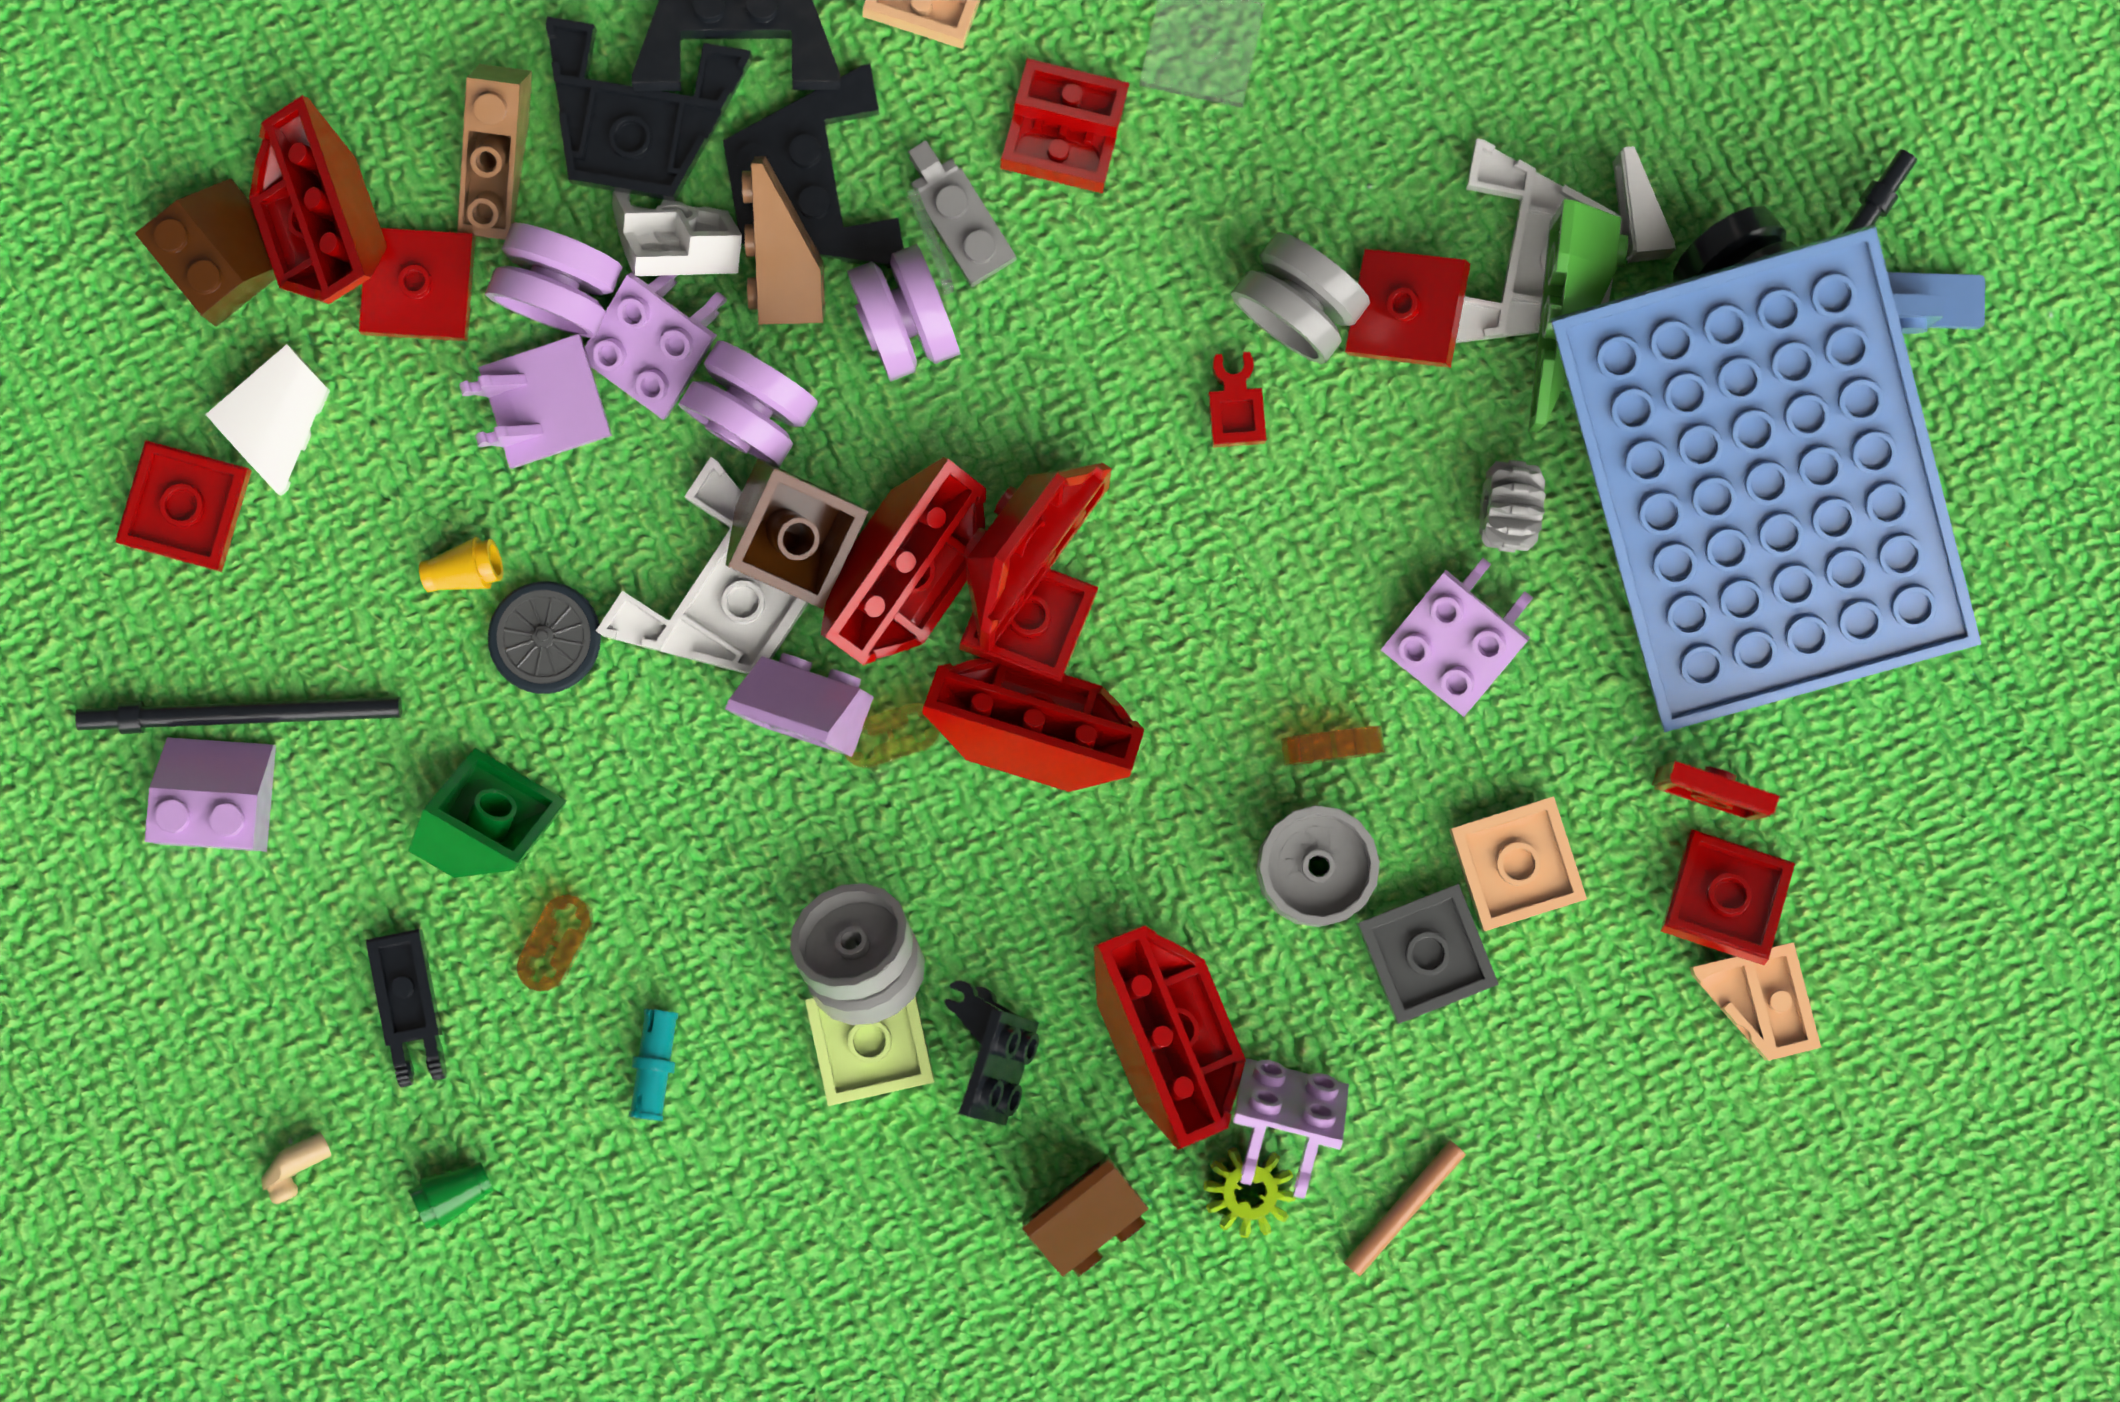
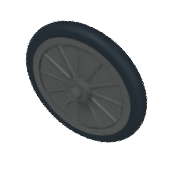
M551 581L529 583L509 593L494 611L488 629L489 652L497 670L514 686L538 694L560 692L577 684L593 667L601 644V634L596 632L600 625L599 620L588 600L575 589Z

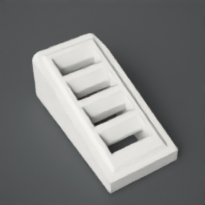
M1623 147L1613 161L1619 214L1624 217L1622 234L1628 235L1626 260H1628V263L1668 258L1676 250L1671 231L1635 147Z

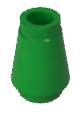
M481 1162L473 1166L469 1165L419 1179L420 1185L408 1190L426 1230L437 1224L443 1228L485 1198V1195L494 1192Z

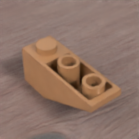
M479 64L466 78L457 233H472L474 236L505 240L511 224L514 223L529 124L532 71Z
M755 156L751 163V171L742 172L743 202L753 203L754 224H745L746 257H755L756 277L747 279L748 309L758 310V325L823 323L826 314L823 259L766 156Z

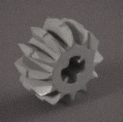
M1509 460V462L1496 461L1488 469L1486 480L1483 483L1479 514V533L1485 547L1498 548V551L1515 553V550L1528 551L1536 544L1539 531L1542 529V517L1545 513L1544 500L1546 497L1544 492L1545 479L1539 466L1528 465L1524 461Z

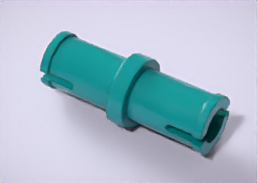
M644 1009L645 1017L639 1057H633L632 1068H636L637 1071L631 1111H629L628 1117L663 1121L664 1116L662 1114L668 1074L674 1073L675 1062L670 1060L676 1020L679 1014L662 1010Z

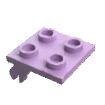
M629 273L608 306L597 336L589 339L585 346V351L590 367L664 420L669 416L717 335L709 330L707 326L719 315L717 309L726 303L727 298L716 292L702 308L691 317H688L663 299L676 285L677 281L674 279L678 275H662L648 285L637 276H634L633 273Z
M580 334L480 366L478 369L481 376H478V381H463L459 384L462 396L479 395L489 398L498 427H494V431L490 433L479 432L475 435L478 447L491 445L503 447L511 469L612 436Z
M1484 557L1463 582H1460L1445 570L1381 649L1382 652L1463 717L1530 639L1527 634L1514 625L1522 611L1533 599L1529 593L1524 591L1502 618L1470 592L1491 565Z
M1245 1058L1246 1062L1238 1089L1233 1123L1252 1127V1132L1243 1163L1240 1183L1247 1185L1252 1183L1265 1130L1268 1126L1307 1136L1293 1194L1294 1197L1304 1199L1318 1146L1323 1145L1341 1150L1349 1084L1338 1082L1335 1078L1322 1073L1307 1074L1287 1069L1275 1061H1255Z

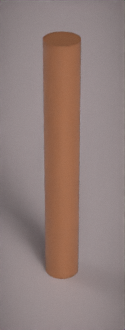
M1450 1140L1344 1263L1360 1277L1466 1156V1153Z

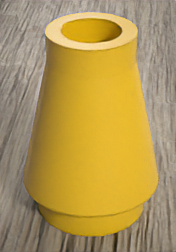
M474 537L432 559L421 561L419 563V575L422 585L427 592L437 590L490 589L492 582L502 580L503 564L497 545L492 539L482 541L479 537Z

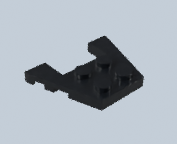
M659 0L632 73L633 91H681V40L792 39L793 90H841L840 72L813 0Z
M547 17L546 29L550 42L551 63L557 90L559 118L570 183L676 201L751 65V51L704 43L694 96L663 91H633L632 86L588 79L597 32L594 24Z
M871 64L862 65L840 77L841 90H815L723 140L738 229L742 234L741 245L743 248H745V224H754L753 203L743 202L742 172L751 171V163L755 156H766L821 257L841 259L842 262L856 264L872 261L877 265L891 268L890 260L892 253L904 249L899 220L894 218L849 227L843 226L826 131L827 124L880 115Z

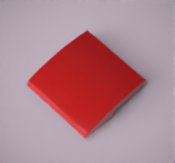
M1027 58L1015 100L1014 114L1001 157L1000 169L1103 194L1130 83Z

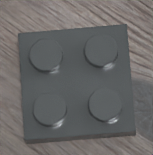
M1459 884L1357 923L1396 1024L1499 985Z

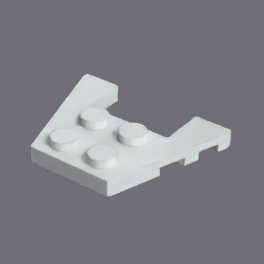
M1476 139L1466 189L1518 199L1520 204L1501 303L1465 296L1456 343L1539 332L1549 224L1564 199L1576 200L1621 217L1620 234H1622L1624 217L1567 185L1563 187L1536 172V168L1522 160L1516 161L1496 150V146L1488 141ZM1613 278L1601 304L1609 302Z
M710 457L684 497L728 526L730 530L670 620L665 619L622 591L596 629V632L609 639L749 674L762 656L769 659L774 657L808 605V602L725 565L735 506L742 491L719 462Z

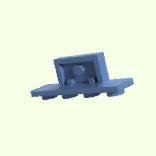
M1887 272L1903 334L1927 332V328L1980 329L1984 326V276Z

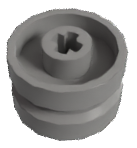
M1278 232L1259 255L1266 273L1254 270L1246 272L1231 292V296L1238 307L1274 339L1306 359L1324 364L1342 342L1335 324L1341 326L1354 325L1369 306V296L1347 272L1327 256L1292 235Z
M1312 806L1293 811L1270 829L1258 851L1256 875L1261 894L1277 914L1294 924L1321 927L1347 920L1366 905L1377 886L1380 861L1374 839L1359 820L1337 808ZM1312 857H1315L1317 860L1323 858L1327 860L1329 868L1323 871L1324 876L1316 877L1310 873L1308 864Z
M865 883L838 886L820 894L802 910L792 928L790 950L796 966L807 983L817 1006L831 1019L850 1025L875 1024L896 1015L914 999L924 980L925 958L900 903L885 889Z

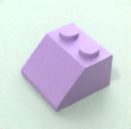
M782 653L779 662L762 656L728 700L725 710L757 726L853 757L874 696L859 688L860 678L834 669L830 670L827 678L810 672L811 662Z
M167 737L149 787L144 842L160 845L267 852L276 745Z

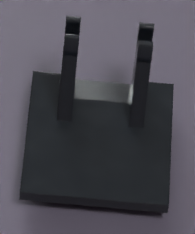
M955 981L950 984V988L962 992L964 1000L956 1002L945 999V1005L957 1015L981 1045L959 1114L1006 1125L1008 1117L1016 1112L1021 1101L1022 1087L1019 1083L1025 1065L1031 1063L1038 1049L1039 1036L1036 1031L1039 1022L1023 1018L997 1003L995 994L987 988L974 987L971 983L965 981Z

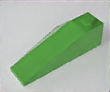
M1564 199L1549 224L1528 432L1539 433L1546 425L1567 379L1550 319L1601 304L1616 272V266L1624 267L1626 262L1628 235L1620 234L1621 217L1576 200Z

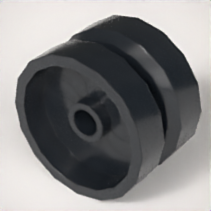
M1751 206L1730 214L1712 225L1694 240L1682 254L1673 270V282L1675 283L1798 246L1792 241L1786 242V230L1765 206Z

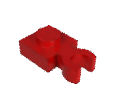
M1243 352V369L1237 374H1230L1224 369L1222 354H1216L1212 365L1213 374L1216 380L1223 385V391H1213L1208 394L1212 448L1265 444L1267 441L1262 388L1247 389L1246 382L1250 379L1254 367L1253 357L1250 352Z

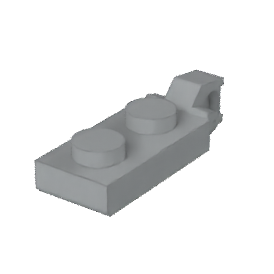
M927 141L909 150V159L921 176L911 183L917 193L916 200L969 285L974 287L1017 260L1015 253L961 168L958 169L953 159L951 158L941 165Z

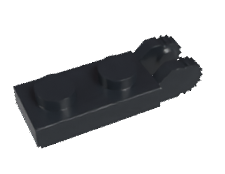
M422 929L367 939L366 946L385 1045L390 1046L399 1086L405 1087L414 1084V1067L406 1042L420 1039L424 1041L427 1069L432 1079L446 1078V1062L439 1035H442Z

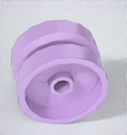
M516 222L511 224L502 251L513 263L521 268L502 266L494 269L485 295L502 307L541 324L571 334H580L583 337H596L606 311L596 299L586 293L594 295L612 293L622 270L621 264L607 254L568 236L529 224Z
M917 244L892 253L890 266L898 288L890 290L881 268L872 261L847 271L859 303L855 305L860 322L872 351L877 350L890 382L916 371L917 359L909 338L916 335L927 359L934 364L960 355L959 347L942 300Z
M718 340L705 360L704 365L709 375L724 386L727 391L708 382L692 381L678 405L687 414L703 424L710 433L743 453H749L756 458L780 467L792 448L793 443L789 434L772 421L770 417L789 426L805 427L818 406V401L809 392L773 367L734 345Z

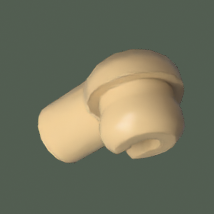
M321 1132L293 1144L278 1153L262 1177L263 1191H268L271 1202L278 1205L295 1197L298 1193V1187L292 1177L298 1172L331 1157L329 1146Z

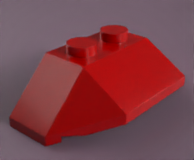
M301 95L261 122L259 138L263 140L255 159L249 200L279 288L331 304L372 277L387 245L356 157L310 99Z
M942 457L890 490L854 542L825 603L820 635L862 665L874 662L877 658L894 655L924 644L967 582L966 565L968 556L964 554V550L974 533L980 527L985 529L983 503L986 502V488L951 460Z
M1104 463L1028 475L1018 489L1010 486L1002 495L994 510V513L998 516L989 529L985 530L980 527L971 537L964 550V554L968 556L966 579L980 648L988 653L1109 489L1112 468Z
M983 658L968 660L954 666L951 663L938 665L922 710L926 718L965 760L1067 792L1130 777L1145 730L1137 721H1132L1123 706L1101 685L1064 674L1060 687Z
M1145 925L1095 945L1094 961L1097 1006L1138 1105L1177 1150L1228 1129L1232 1116L1230 1112L1238 1093L1246 1059L1205 960L1175 942L1157 935L1154 930Z

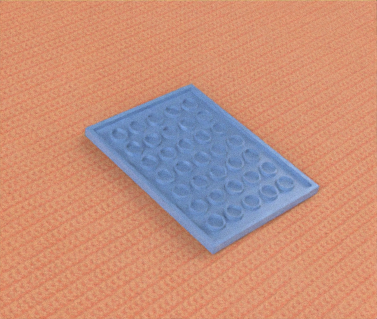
M1870 225L1550 319L1664 732L1981 645L1875 226Z

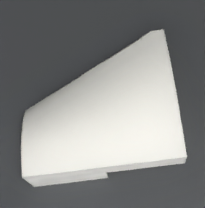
M613 191L612 205L617 229L634 276L738 273L742 234L728 211L709 207H692L682 202L664 199L656 210L631 205L629 193Z
M286 344L205 415L275 492L282 496L291 485V482L288 480L300 451H305L312 435L311 425L315 416L322 411L330 390L296 351Z

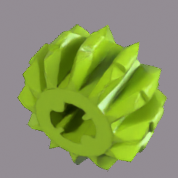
M1232 1147L1227 1152L1234 1167L1228 1170L1217 1160H1214L1210 1165L1217 1174L1224 1178L1222 1183L1212 1180L1204 1181L1203 1189L1205 1191L1222 1194V1197L1208 1202L1206 1209L1209 1213H1214L1228 1207L1229 1210L1221 1218L1219 1226L1223 1230H1227L1232 1226L1237 1217L1241 1218L1239 1235L1242 1238L1249 1237L1251 1220H1257L1262 1234L1268 1235L1271 1233V1226L1265 1218L1268 1213L1271 1212L1282 1222L1288 1219V1214L1275 1204L1277 1199L1292 1202L1295 1201L1296 1197L1293 1196V1191L1278 1190L1277 1185L1291 1180L1293 1174L1289 1169L1282 1170L1274 1175L1270 1174L1280 1159V1156L1275 1152L1269 1154L1261 1166L1258 1165V1156L1252 1182L1263 1183L1264 1193H1257L1261 1200L1255 1205H1250L1245 1199L1236 1200L1235 1189H1242L1237 1183L1242 1176L1243 1163L1238 1150Z

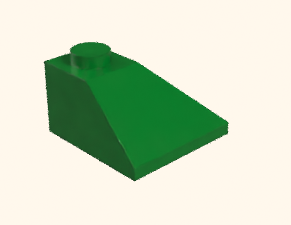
M474 748L424 807L408 852L453 878L514 871L563 810L567 800Z

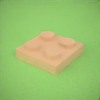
M1554 796L1449 829L1482 932L1587 900Z

